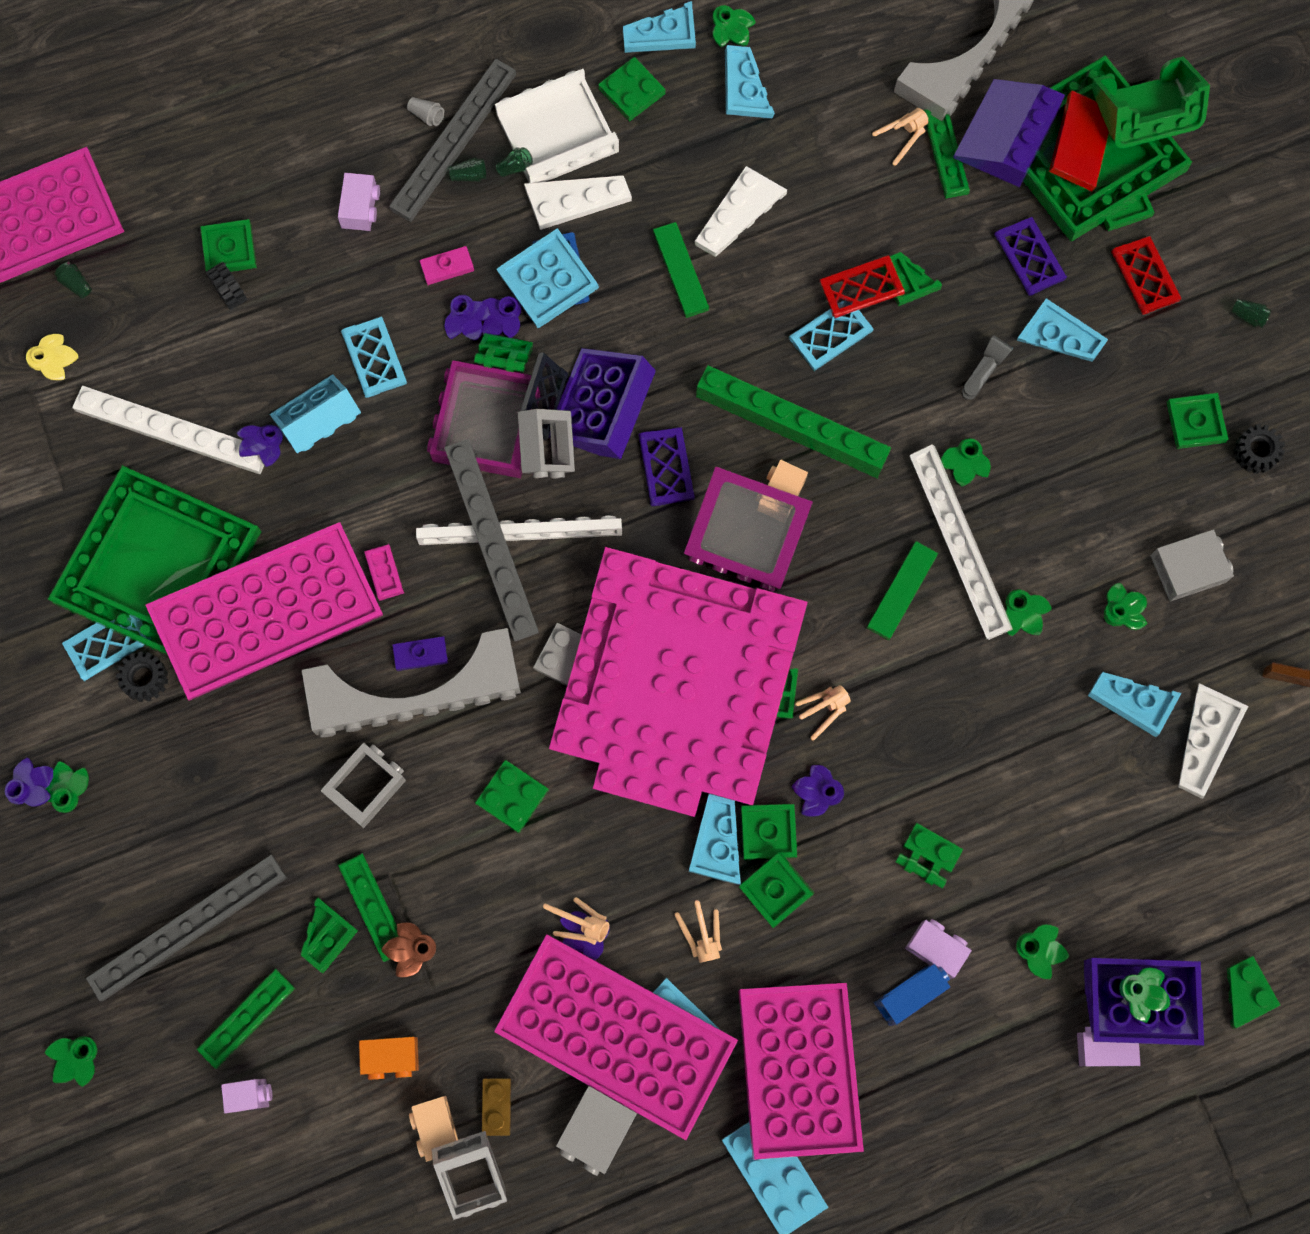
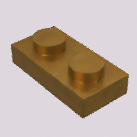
M483 1079L482 1132L485 1131L487 1136H510L511 1079Z

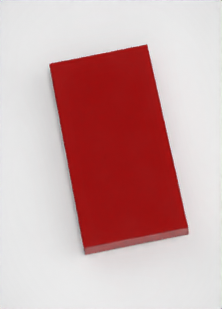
M1073 90L1067 97L1049 172L1092 191L1097 185L1109 132L1097 102Z

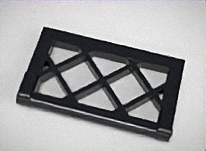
M544 352L538 354L521 411L538 409L537 401L540 400L542 401L543 409L557 410L568 373ZM545 366L547 370V375L542 376ZM554 375L558 378L557 384ZM547 378L549 379L551 389L549 393H546L544 379ZM539 387L540 396L536 398L535 395ZM552 395V400L549 407L547 397ZM544 424L542 427L543 440H548L550 424Z

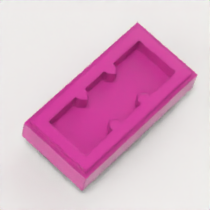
M467 246L420 260L427 285L474 271Z
M387 544L364 551L379 601L404 594L390 545Z

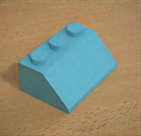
M332 374L272 412L270 416L296 453L309 450L322 437H329L341 425L354 421L361 411L345 386Z

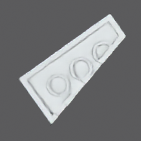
M746 166L695 240V246L716 257L737 239L743 230L748 229L754 224L760 215L771 209L777 200H781L787 194V189Z
M624 176L524 184L540 230L632 201V196Z
M1199 683L1178 784L1179 788L1202 799L1204 798L1248 708L1247 705Z

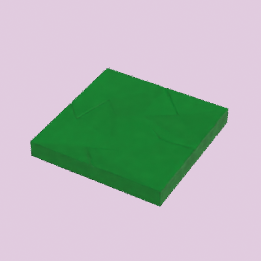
M1106 55L1051 87V89L1065 96L1023 180L1070 242L1105 222L1107 217H1112L1122 211L1125 206L1135 203L1143 195L1151 194L1184 174L1192 163L1172 136L1127 148H1119L1111 139L1110 134H1108L1097 183L1124 175L1123 177L1106 187L1098 189L1099 191L1094 194L1093 190L1085 189L1049 172L1068 94L1073 90L1096 101L1092 91L1093 79L1103 76L1113 77L1117 83V90L1130 87L1129 83ZM1139 177V184L1142 186L1137 189L1134 179ZM1117 191H1120L1119 194L1116 196V203H1113L1114 194Z
M122 465L48 600L65 610L168 656L146 604L245 563L261 534V530L250 522ZM129 616L142 622L143 625L140 627V632L152 640L142 637L138 631L126 629L131 625V618Z

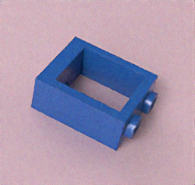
M935 964L927 966L874 1002L889 1026L897 1025L949 989L948 981L950 978L941 966L938 968Z

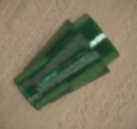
M516 147L497 164L496 168L502 177L526 171V168L532 165L533 158L527 148Z
M475 157L450 166V178L452 181L481 182V179L486 178L484 160Z
M68 261L60 265L55 271L57 281L81 299L91 293L92 288L76 264H71Z
M1238 298L1232 312L1253 327L1263 328L1272 310L1268 309L1267 305Z

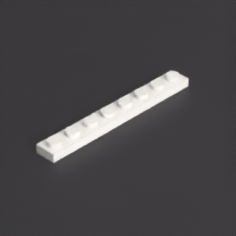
M85 386L81 387L72 407L76 412L257 474H261L264 467L260 455L239 456V446L242 442L240 439Z
M930 445L911 454L910 458L986 638L990 640L1013 630L935 446Z
M603 516L599 520H591L589 517H578L575 521L554 518L550 522H540L536 519L526 520L525 523H514V521L509 520L499 522L506 541L622 536L621 518L616 519L615 516ZM451 523L448 527H438L435 524L423 525V528H416V538L419 545L478 542L473 525L464 526L462 523Z

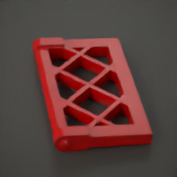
M1150 236L1111 250L1142 315L1174 304L1182 299ZM1146 247L1150 257L1138 253L1139 249ZM1128 254L1133 256L1129 266L1126 265L1122 255ZM1135 258L1149 263L1146 272L1132 267ZM1152 264L1155 265L1161 279L1148 274ZM1130 272L1143 277L1140 287L1136 285ZM1146 279L1159 283L1156 293L1143 288ZM1162 285L1166 287L1170 296L1163 297L1159 295ZM1141 293L1154 298L1153 302L1146 304Z
M889 255L820 279V284L834 319L905 294ZM885 266L887 273L883 276L872 270ZM863 273L867 274L862 284L849 280V278ZM869 276L883 280L878 291L865 286ZM840 281L843 282L839 293L831 290L830 285ZM885 282L893 285L894 290L881 293ZM846 284L859 288L855 299L842 294ZM862 290L875 295L866 300L857 301ZM840 298L852 304L839 309L837 302Z

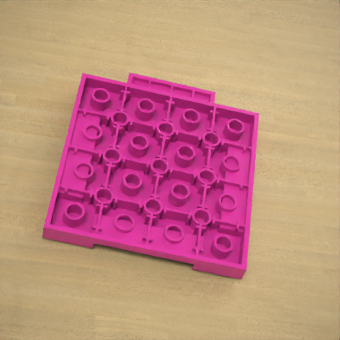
M605 547L589 611L549 749L600 763L593 789L695 817L702 791L753 805L808 602L759 588L754 589Z

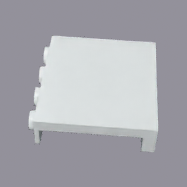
M584 69L570 71L561 78L548 80L541 86L526 89L519 95L511 98L506 97L495 104L497 118L529 183L549 181L619 152V140L615 132L611 133L585 80Z

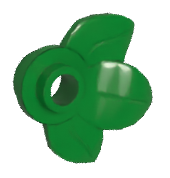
M726 5L717 7L712 15L715 25L712 34L715 42L721 48L729 40L738 45L747 46L749 42L748 28L756 23L754 17L743 9L733 10ZM721 14L727 15L728 19H723Z
M972 438L962 440L958 447L947 449L941 458L944 469H953L954 479L962 487L969 484L976 474L987 478L991 469L989 459L982 454L981 444ZM967 448L972 449V450H973V454H972V455H968V454L965 452V449H967Z
M1121 583L1113 585L1108 590L1106 596L1108 605L1104 609L1105 621L1111 626L1125 625L1131 630H1139L1147 625L1146 619L1140 614L1147 606L1146 596L1139 592L1127 593Z
M1017 589L1011 591L1006 598L1007 610L1005 612L1013 630L1006 633L1009 636H1013L1022 629L1028 634L1040 635L1043 628L1041 615L1048 613L1052 609L1049 602L1043 596L1029 595L1024 590ZM1017 598L1021 599L1023 606L1016 607L1014 600Z
M60 761L57 763L53 770V779L50 785L45 788L51 796L48 802H52V806L56 811L68 813L75 809L78 804V797L85 792L88 786L89 774L87 769L81 768L74 772L67 764ZM69 796L68 802L64 804L63 799Z
M1047 924L1039 926L1033 933L1021 935L1016 942V950L1019 956L1027 960L1029 970L1042 979H1051V965L1061 963L1069 958L1066 949L1055 941L1059 928ZM1026 942H1031L1033 944V950L1031 952H1028L1025 949Z
M1144 968L1138 975H1128L1120 983L1119 990L1124 999L1129 1002L1130 1013L1141 1022H1148L1151 1010L1163 1011L1170 1006L1169 995L1165 989L1160 987L1165 976L1161 970ZM1134 984L1136 985V993L1133 991Z
M79 1037L74 1041L61 1038L53 1042L46 1049L45 1054L57 1060L53 1073L54 1083H66L75 1078L76 1082L81 1087H84L90 1082L95 1072L93 1060L98 1051L97 1044L92 1038ZM84 1045L88 1047V1053L85 1056L80 1053V1049Z

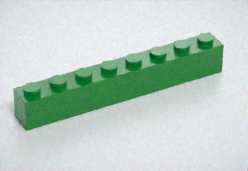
M707 365L697 385V398L877 479L891 450L890 446Z

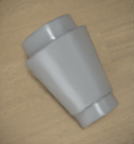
M412 97L408 102V111L412 112L427 125L438 126L442 122L444 109L439 103Z

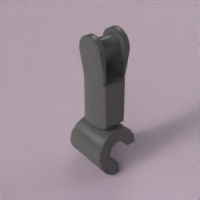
M995 335L991 338L984 352L983 359L962 390V395L965 399L972 400L977 396L997 365L999 366L1013 350L1012 346Z

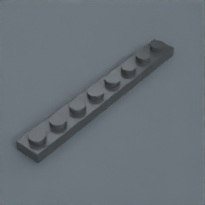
M497 59L494 60L389 207L392 212L412 222L516 76L515 69Z
M466 439L444 447L514 641L539 633L470 440Z
M270 855L87 977L88 983L99 1001L106 1000L285 880L287 876L274 856Z

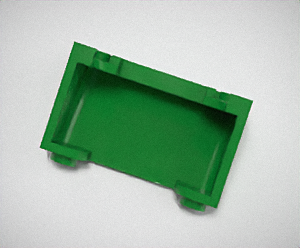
M1183 56L1167 61L1161 68L1158 80L1117 90V83L1113 77L1103 76L1093 79L1092 91L1111 139L1117 147L1127 148L1200 128L1206 119L1210 84Z

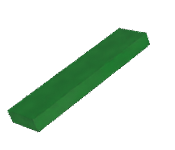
M925 109L924 112L928 117L926 128L945 199L968 195L970 189L963 163L953 158L958 145L950 115L946 114L944 119L940 121L931 115V111Z
M674 222L653 229V234L685 318L709 311L707 300L677 223Z
M917 541L915 542L867 629L888 641L891 639L936 559L937 552Z
M362 853L338 866L383 962H386L390 958L382 952V947L389 940L399 937L397 924Z
M275 969L196 1050L215 1069H218L296 988Z

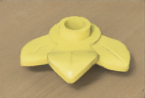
M51 334L42 338L38 346L28 350L26 361L31 368L41 371L46 378L64 380L65 372L63 367L74 363L78 359V354L72 348L63 345V335ZM36 355L44 356L43 359L40 360L35 358Z

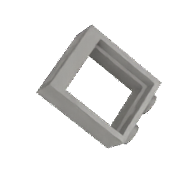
M533 409L518 412L522 473L532 474L533 478H546L548 474H550V478H564L565 473L575 472L571 411ZM542 424H550L553 465L545 464Z
M365 743L356 750L321 790L322 793L363 828L406 781L401 775L404 772L403 769L393 761L388 764L382 759L385 754L373 744L369 748ZM367 755L393 778L367 808L361 812L342 796L336 788Z
M485 1131L432 1149L433 1166L453 1220L460 1217H468L475 1212L486 1208H494L501 1203L507 1202L505 1185ZM486 1158L494 1183L456 1195L447 1170Z

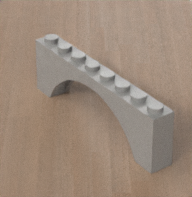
M994 0L993 25L975 47L956 58L943 62H910L897 79L894 93L923 111L925 109L931 111V115L940 121L944 119L946 114L951 116L958 105L957 100L967 95L971 87L969 85L971 81L978 80L984 69L982 66L985 62L989 64L996 54V47L998 45L1002 47L1009 36L1007 32L1010 28L1013 30L1016 28L1021 20V13L1023 11L1027 13L1034 0Z
M508 628L482 633L473 656L454 678L435 690L414 697L383 698L366 694L342 681L328 665L302 670L311 728L320 737L334 736L336 731L346 729V732L358 731L362 729L361 726L372 724L373 727L388 724V720L393 719L408 721L413 719V715L422 713L424 716H432L438 714L439 710L449 708L450 711H456L465 708V704L475 703L477 706L490 703V699L499 697L501 700H509L515 698L516 694L521 693Z

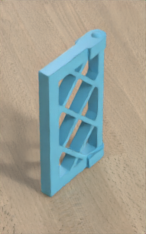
M842 300L838 303V307L840 309L852 303ZM831 309L791 334L789 340L813 371H815L873 332L874 329L859 310L851 312L850 318L841 316L834 319ZM832 319L830 331L816 329L825 320ZM834 320L849 322L847 334L833 331ZM851 323H857L861 326L862 329L856 334H850ZM808 332H812L810 344L803 343L800 337ZM815 333L829 335L828 347L813 345ZM832 336L846 338L844 342L835 348H830ZM812 349L826 351L827 353L816 360L812 355Z
M382 317L341 330L366 398L407 384ZM379 328L382 335L381 340L369 335L370 331ZM355 335L363 336L358 347L353 346L350 337ZM366 338L379 343L373 354L361 349ZM382 345L386 346L390 357L389 361L377 356ZM359 353L371 358L366 369L361 367L357 356ZM374 360L387 365L381 376L369 371ZM390 367L394 368L397 378L391 380L385 378ZM366 375L378 379L377 385L369 387L365 378Z
M129 616L131 618V625L125 629L138 631L142 637L152 640L140 632V627L143 625L142 622ZM97 623L62 643L83 681L88 680L144 645L137 641L128 645L130 640L128 637L125 638L124 644L112 642L113 631L110 629L106 640L94 638L93 635L105 628ZM87 639L84 652H76L73 646ZM92 641L105 643L101 657L88 655ZM109 644L123 647L121 651L107 659L105 658ZM86 658L99 661V664L88 670L84 666Z

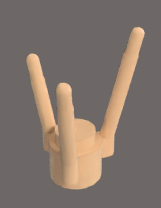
M916 108L911 113H907L902 118L872 133V136H877L892 128L898 129L902 126L909 133L915 132L892 164L894 166L903 158L917 138L925 132L923 127L928 124V117L921 108Z
M841 685L835 688L829 687L822 692L795 702V705L799 706L823 698V702L800 714V719H804L826 706L830 711L835 709L831 716L810 737L811 740H815L840 714L845 712V705L851 702L847 691Z
M577 897L574 898V902L592 917L587 916L583 920L561 909L543 904L544 909L582 925L581 931L584 932L583 935L554 931V936L587 941L595 945L597 941L602 942L608 933L609 923L606 921V916L597 913Z
M695 900L696 914L703 939L697 941L698 947L678 912L675 913V918L691 947L693 957L698 956L699 963L720 958L719 951L722 948L720 944L719 911L717 909L713 911V942L712 937L708 938L700 902Z

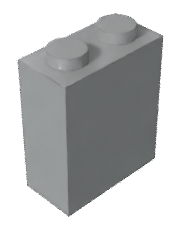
M1214 530L1157 548L1150 555L1170 602L1224 584L1234 577L1232 563L1229 559H1226L1222 540L1219 536H1216Z
M588 1086L556 1147L561 1149L559 1154L572 1162L575 1158L585 1163L583 1168L596 1176L599 1172L605 1174L637 1113Z

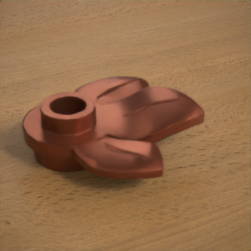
M405 922L397 924L399 937L389 940L382 947V952L388 958L398 962L396 968L397 977H409L416 974L420 970L422 963L430 960L436 952L435 941L430 936L422 934L415 924ZM419 944H427L428 950L426 953L418 952L417 947Z

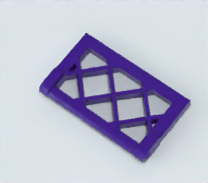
M1033 217L1003 228L994 234L1029 296L1066 280L1067 277ZM1029 228L1034 238L1022 235V230ZM1012 236L1016 238L1013 248L1009 246L1005 237ZM1019 239L1032 243L1030 253L1016 249ZM1035 245L1039 246L1045 258L1032 254ZM1015 254L1028 258L1025 268L1021 267ZM1031 259L1044 264L1041 273L1028 269ZM1047 265L1053 270L1054 276L1044 275ZM1026 274L1039 278V282L1032 285Z
M682 427L639 433L638 437L651 506L694 500L695 496ZM676 437L678 449H673L665 441L668 438ZM654 440L659 445L651 454L648 452L647 441ZM662 446L673 453L667 464L655 457ZM676 456L680 458L681 474L669 466ZM651 460L664 467L657 477H654L652 474ZM666 469L678 477L671 488L659 480ZM680 480H683L686 492L678 493L673 490ZM656 483L668 491L664 496H656Z

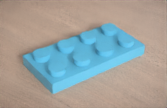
M749 1122L722 1139V1142L779 1234H790L828 1208L798 1157L752 1159Z

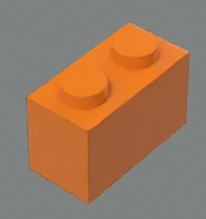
M418 1037L359 1041L360 1075L368 1074V1080L384 1079V1073L395 1072V1078L412 1077V1071H419Z

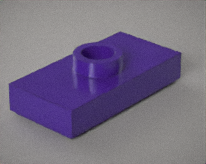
M444 636L393 644L397 671L448 663Z

